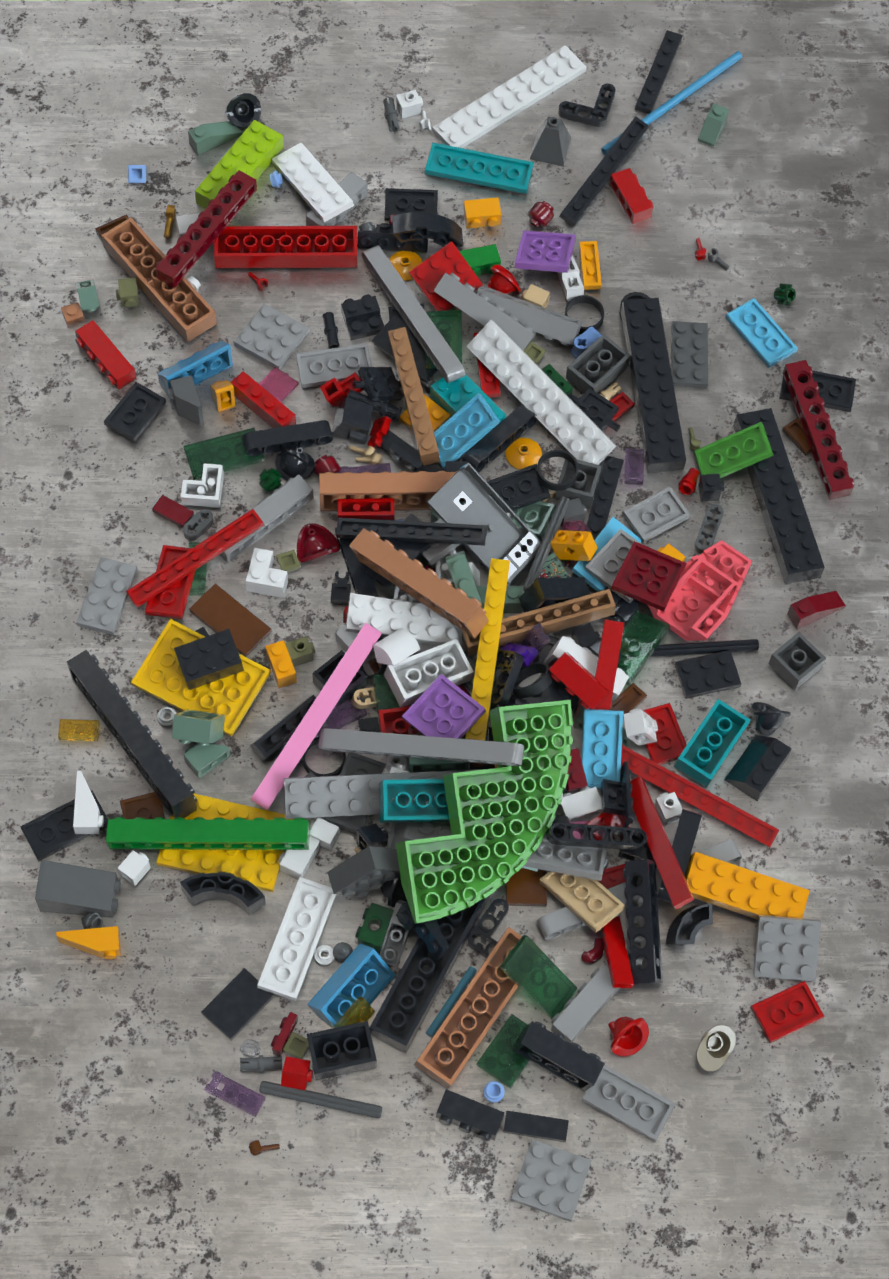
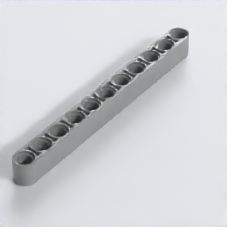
M377 245L362 251L361 254L365 265L445 381L450 383L464 377L465 370L463 365L380 246Z
M326 728L320 729L318 749L325 751L522 766L524 745L518 743Z
M733 839L698 852L731 864L738 862L742 858ZM656 869V887L658 895L662 877L660 875L659 870ZM639 877V878L637 879V886H638V887H639V886L641 885V883H642L641 877ZM626 882L607 889L625 905V908L628 907L624 894ZM642 897L639 898L638 903L643 901ZM567 907L546 914L536 921L545 940L553 939L586 925Z

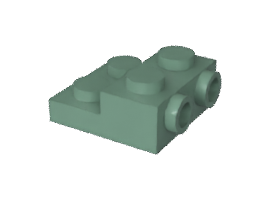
M539 501L517 509L515 514L542 542L556 505ZM512 517V520L516 523V525H517L519 528L522 527V526Z

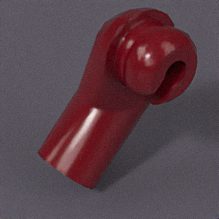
M595 938L594 948L588 952H583L581 958L584 963L592 964L602 958L604 950L602 938Z

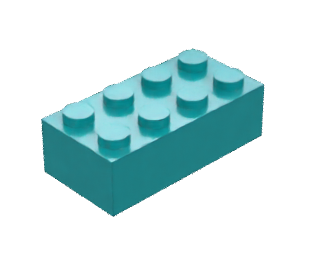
M466 374L464 377L447 383L442 377L430 386V398L448 412L451 417L475 395L480 393L500 421L506 418V414Z
M717 699L678 757L674 767L707 788L751 720Z
M444 779L382 780L379 783L380 823L450 822Z

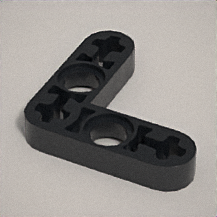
M609 83L602 85L594 108L569 101L561 102L558 114L561 118L595 127H603L606 124L616 89ZM610 91L608 97H605V93ZM606 103L608 106L602 108L599 106V104ZM585 112L587 115L581 117L578 115V113Z
M498 650L495 669H501L491 701L499 707H504L508 704L523 664V656L514 651Z
M499 898L495 899L468 937L469 947L485 958L489 955L488 950L497 944V941L491 937L508 913L509 905L507 901ZM503 905L504 912L500 910L497 916L494 917L493 915L496 912L495 906ZM491 920L494 923V927L486 929L483 927V922ZM478 936L481 937V943H483V944H485V945H486V941L489 942V943L487 944L486 948H485V951L482 950L484 945H482V944L479 943V942H478L477 944H474V943H473V942H474L473 937H474V938H478Z

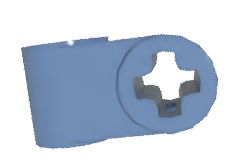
M594 327L588 328L574 339V347L572 348L574 358H578L602 336Z

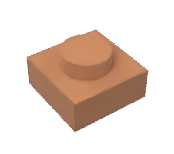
M78 302L61 307L67 326L84 320Z

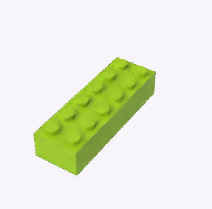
M254 120L195 190L196 204L206 209L209 202L218 195L219 190L225 187L229 178L235 175L238 170L257 181L272 163V158L276 157L283 150V135Z

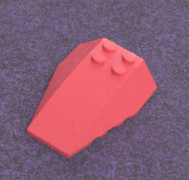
M722 540L704 550L702 554L695 555L690 561L686 562V568L665 611L649 606L654 618L686 641L707 640L722 624L730 612L752 563V560Z

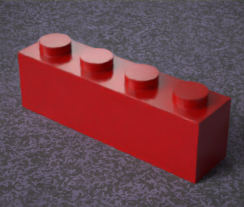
M94 320L75 331V341L79 348H84L87 357L91 361H95L97 369L101 373H105L108 382L112 386L115 385L120 390L137 379L134 367Z
M244 371L230 382L234 387L235 397L272 428L296 425V414Z

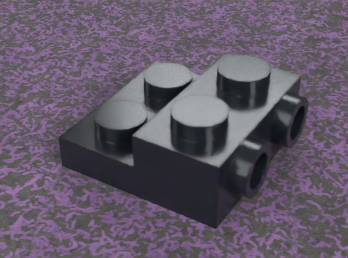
M366 294L361 299L353 300L349 298L341 303V313L351 341L377 335L384 327L376 296Z

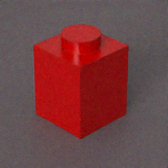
M286 1056L282 1070L281 1086L306 1090L307 1082H311L313 1077V1070L310 1069L311 1061Z

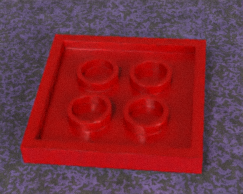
M450 242L409 271V275L439 317L455 306L434 292V289L445 273L450 275L452 272L460 278V283L465 285L467 282L475 288L473 292L483 286L453 242Z

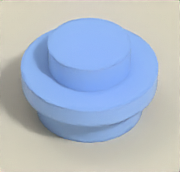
M277 170L270 173L272 187L281 188V184H283L282 174L278 173Z
M491 1081L484 1087V1097L489 1102H499L504 1096V1087L499 1082Z

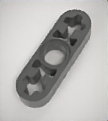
M713 504L707 509L694 546L695 550L700 554L713 545L724 514V510L720 505ZM716 511L717 515L713 521L711 520L712 514ZM712 526L714 532L708 533L704 530V527ZM704 538H707L705 547H701Z

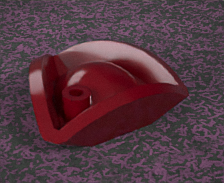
M309 523L304 525L299 532L297 558L301 563L324 557L340 550V544L336 537L322 525Z

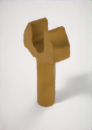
M175 205L167 206L164 238H170L173 220H175L176 216Z

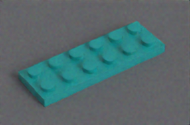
M432 142L425 174L527 194L534 162Z

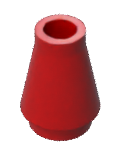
M690 468L678 483V489L682 494L691 495L695 492L699 475L697 469Z

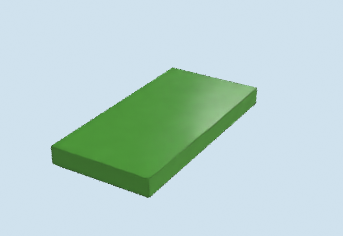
M762 422L694 450L701 475L719 474L720 478L774 456Z

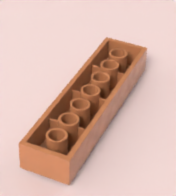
M131 217L102 235L103 245L107 252L130 278L136 277L137 286L187 343L217 324L216 312L185 277L176 288L157 279L155 268L157 263L165 258V255Z
M384 471L381 473L326 472L319 474L320 511H338V499L394 498V511L432 510L427 501L456 472L419 471L409 473L401 471L399 473H390Z
M364 528L349 545L361 563H364L474 639L489 621L485 615L486 611L481 607L482 604L477 599L468 598L462 589L457 588L456 590L447 579L443 578L441 580L433 570L423 568V565L418 560L413 559L412 561L403 550L399 549L397 551L388 540L382 541L379 539L380 536L371 530L369 532Z
M508 927L425 1047L414 1066L448 1089L462 1071L542 950Z

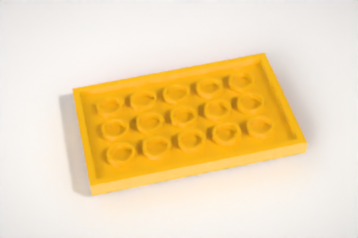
M170 619L132 679L131 685L181 711L189 709L225 715L223 733L232 737L269 677L271 670L239 654L244 671L189 690L174 648L204 638L205 636Z
M194 793L197 799L195 803L197 810L185 818L186 820H194V818L201 817L206 820H214V818L220 817L225 820H233L240 817L245 820H253L254 818L273 820L274 818L285 819V814ZM160 849L156 863L158 866L192 874L231 873L236 877L248 880L260 890L274 892L280 870V863L278 861L285 850Z

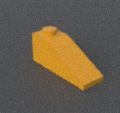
M118 926L56 932L58 942L100 958L104 957V959H115L116 956H121Z

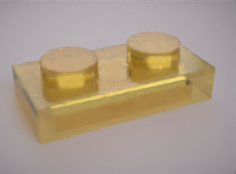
M60 719L58 738L59 740L98 741L100 722L99 720Z
M359 997L333 1028L368 1021L375 1010L363 997Z

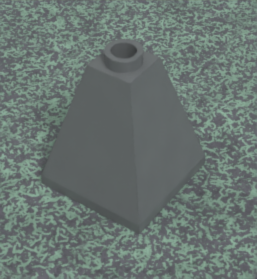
M556 117L546 118L537 130L530 156L531 160L564 166L571 136L562 119H557Z

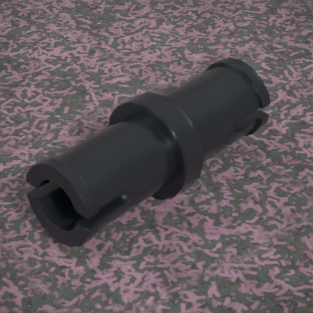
M326 312L322 317L328 348H338L340 344L334 314Z

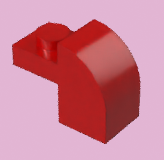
M356 372L341 382L334 377L320 386L326 400L336 407L348 396L350 389L359 393L364 390L352 387L353 381H361Z

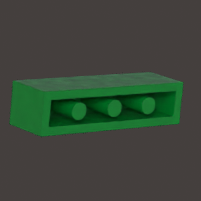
M496 244L459 251L477 277L484 274H494L490 268L493 265L501 266V259Z

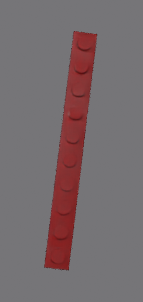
M622 745L621 767L624 761L628 762L631 773L641 776L644 780L668 793L675 792L677 798L767 847H771L779 829Z

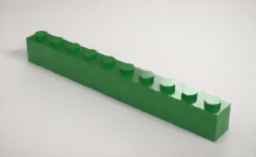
M123 817L108 819L106 843L109 849L309 850L310 825L309 821L304 818H294L293 820H285L284 818H274L273 820L254 818L253 820H245L238 817L233 820H225L224 818L217 817L214 820H206L197 817L194 820H186L181 817L174 819L162 817L154 819L142 817L125 819Z

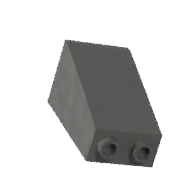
M41 860L35 900L40 912L86 915L89 912H96L100 917L113 918V912L117 911L118 899L115 898L116 892H120L121 880H118L116 872Z

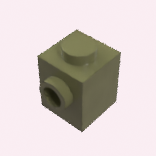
M136 277L118 279L119 290H116L117 301H121V307L138 306L139 296Z
M307 636L285 643L294 667L313 661V653L316 652L313 642L309 643Z

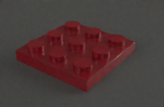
M634 541L611 589L656 609L665 611L687 563Z

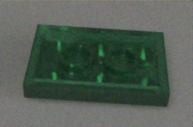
M513 1014L510 1015L476 1064L510 1089L530 1062L528 1059L512 1051L522 1029L528 1025Z

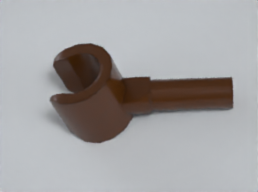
M256 1140L249 1144V1149L252 1155L257 1156L263 1151L280 1149V1145L261 1146L259 1140Z

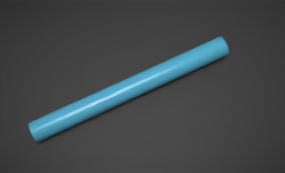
M470 966L426 1031L429 1037L434 1036L477 970L474 967Z

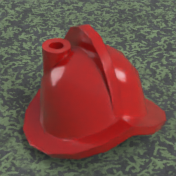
M493 265L490 268L494 274L489 280L488 288L507 295L515 292L517 295L521 293L518 282L506 268L500 265Z
M625 1016L608 1024L613 1039L610 1048L612 1053L618 1056L633 1055L641 1050L647 1042L649 1028L644 1018L634 1020Z

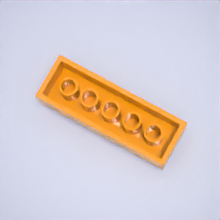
M698 852L690 855L684 876L694 899L757 920L759 915L803 918L810 892L808 889Z

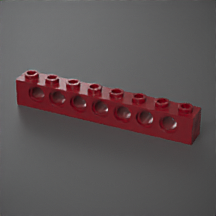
M240 170L229 178L228 183L209 202L204 212H200L197 220L189 225L187 232L178 238L176 245L168 250L162 261L157 263L155 268L157 279L176 288L257 191L256 179Z
M806 360L786 364L782 374L802 424L807 442L811 448V453L828 499L832 500L849 496L854 488V481L848 474L847 462L842 458V448L837 444L836 432L831 428L830 416L825 412L824 400L819 396L818 384L816 381L814 382L812 377V368L808 366Z

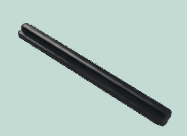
M758 639L648 645L646 646V655L654 657L718 653L731 650V652L754 651L759 649Z

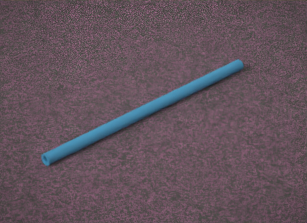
M739 51L735 52L641 120L648 125L742 59V54ZM621 134L601 148L604 155L608 153Z

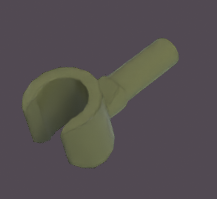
M690 427L688 428L691 440L690 449L697 450L701 446V440L695 439L693 428Z

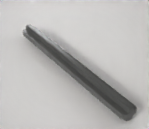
M562 496L559 499L524 584V592L541 574L552 547L550 543L558 531L569 505L570 499Z
M262 1081L259 1088L260 1093L380 1118L382 1114V1107L309 1090L284 1087L281 1084Z

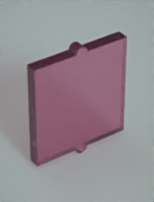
M274 367L259 384L282 403L297 387L299 382L291 378L288 373H284Z

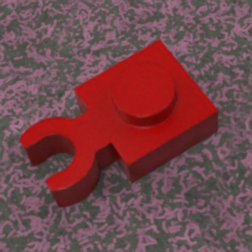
M385 416L374 421L369 434L371 438L367 443L368 446L373 448L375 445L381 446L382 437L390 429V418Z

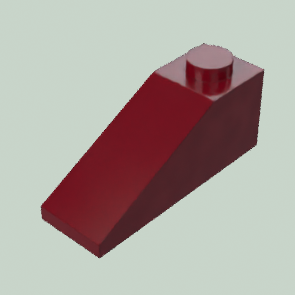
M832 591L809 596L791 604L787 615L797 630L845 608L846 605L838 592Z

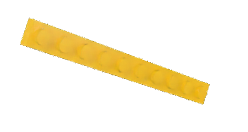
M491 558L484 605L485 615L489 621L480 632L471 698L483 706L486 712L469 729L465 739L486 740L510 560Z

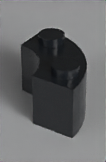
M713 904L692 906L679 913L668 929L666 945L694 944L699 930L706 925L713 924Z

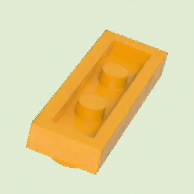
M582 241L579 243L584 290L601 289L597 241Z

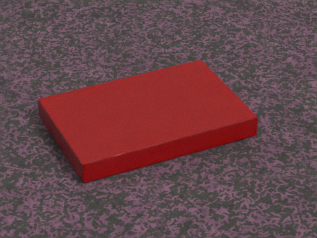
M667 703L643 710L656 720L658 731H656L657 742L644 744L650 760L659 765L677 760L687 744L671 704Z
M805 981L750 1007L770 1044L825 1017Z

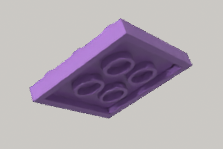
M523 230L515 260V268L568 273L576 234Z
M441 674L402 715V718L423 736L461 739L486 710Z

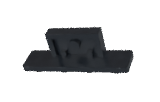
M381 223L376 225V231L359 230L357 247L370 249L379 245L382 250L426 253L428 251V238H424L422 241L416 240L400 243L393 234V225Z
M390 430L382 437L380 447L390 453L395 461L404 463L409 471L413 473L419 471H445L436 463L423 466L418 450Z
M624 761L620 771V782L607 779L602 780L601 796L602 812L622 816V827L628 828L629 824L633 823L634 812L632 811L631 770H629V764Z

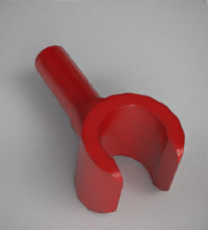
M697 238L698 250L695 251V257L700 261L706 258V249L702 247L700 238Z
M252 272L248 273V276L257 283L259 291H263V287L260 284L268 287L267 279H259Z

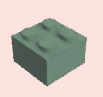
M189 709L175 714L172 738L179 739L180 743L197 742L199 746H209L211 743H216L217 740L223 738L225 715Z

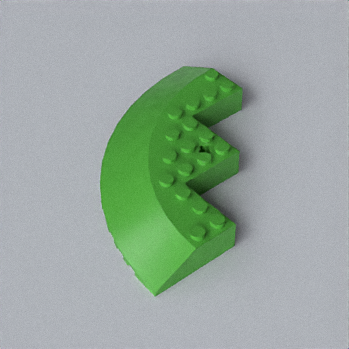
M571 700L505 706L490 710L493 740L524 745L522 766L497 765L498 768L451 773L443 776L452 835L396 843L401 884L415 924L457 913L487 898L500 886L506 884L527 863L526 860L540 846L543 836L550 829L554 821L558 805L562 802L561 796L563 789L566 788L569 777L567 773L569 763H571L572 756H570L571 745L573 744V736H571V726H573Z

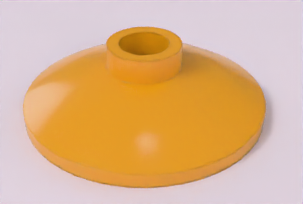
M412 251L396 252L389 259L403 281L413 280L409 275V271L422 263V259Z
M519 438L506 449L505 456L507 462L513 468L520 470L534 464L538 465V461L542 456V450L534 440Z

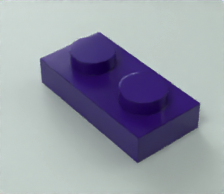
M508 643L503 648V650L514 651L522 655V666L526 667L538 655L535 647Z

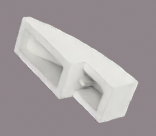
M572 255L568 273L557 272L566 301L584 295V286L579 277V269Z

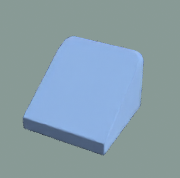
M128 165V183H146L147 166Z

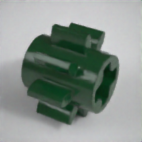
M780 283V287L775 288L774 298L778 301L777 304L790 305V302L794 301L796 297V291L792 288V284Z
M273 468L268 471L264 469L259 475V480H261L259 484L266 491L275 490L282 485L280 483L282 481L281 474Z

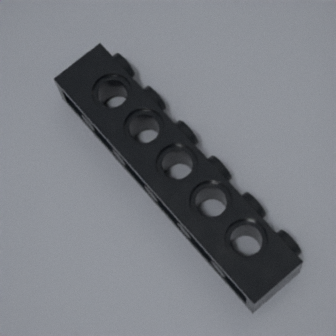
M649 859L626 861L623 868V875L626 879L624 894L628 906L626 908V917L629 922L627 937L630 940L628 956L631 960L633 982L635 985L663 983L655 861ZM639 877H641L642 883H641V885L638 887V886H637V879H638ZM642 897L643 904L639 907L638 900ZM643 917L644 925L640 927L639 921ZM643 938H645L646 944H645V946L642 948V947H641V940H642ZM646 958L647 966L643 968L642 961Z

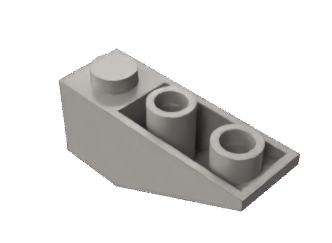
M399 900L395 905L379 955L386 964L395 967L398 966L411 931H407L396 916L401 905L405 903L402 900Z

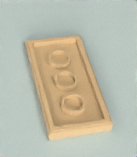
M549 871L540 878V884L595 933L625 909V905L597 880Z

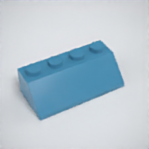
M223 341L212 343L206 349L195 352L187 359L180 360L175 365L165 368L158 373L159 384L170 398L168 389L171 388V380L192 375L196 386L232 367L230 344Z
M360 943L307 1005L331 1028L354 1024L392 980L395 973L374 948Z

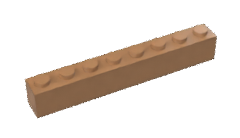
M406 327L388 331L389 343L420 460L423 466L440 462L439 450Z
M610 589L502 619L499 647L614 615L616 605ZM462 631V640L468 656L478 653L480 633L474 639Z

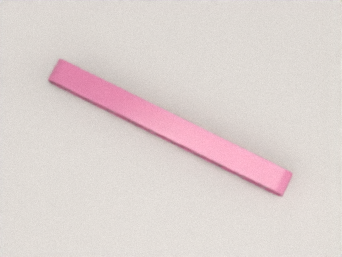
M368 623L364 624L255 791L251 801L265 810L269 809L284 786V778H289L371 652L373 645L380 638L382 632Z

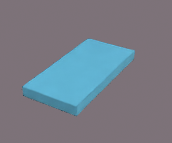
M755 298L727 313L725 316L727 321L768 368L798 350V347Z
M480 393L475 395L434 432L439 450V463L444 469L446 461L458 460L501 422Z
M612 517L594 540L598 549L592 559L620 529L638 542H641L642 539ZM578 561L571 571L579 577H584L586 583L597 592L605 590L607 586L585 571V566L590 561Z
M584 709L581 761L588 784L587 787L601 789L603 779L620 782L624 711Z

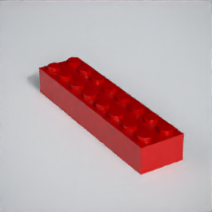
M227 226L214 241L215 268H357V226Z

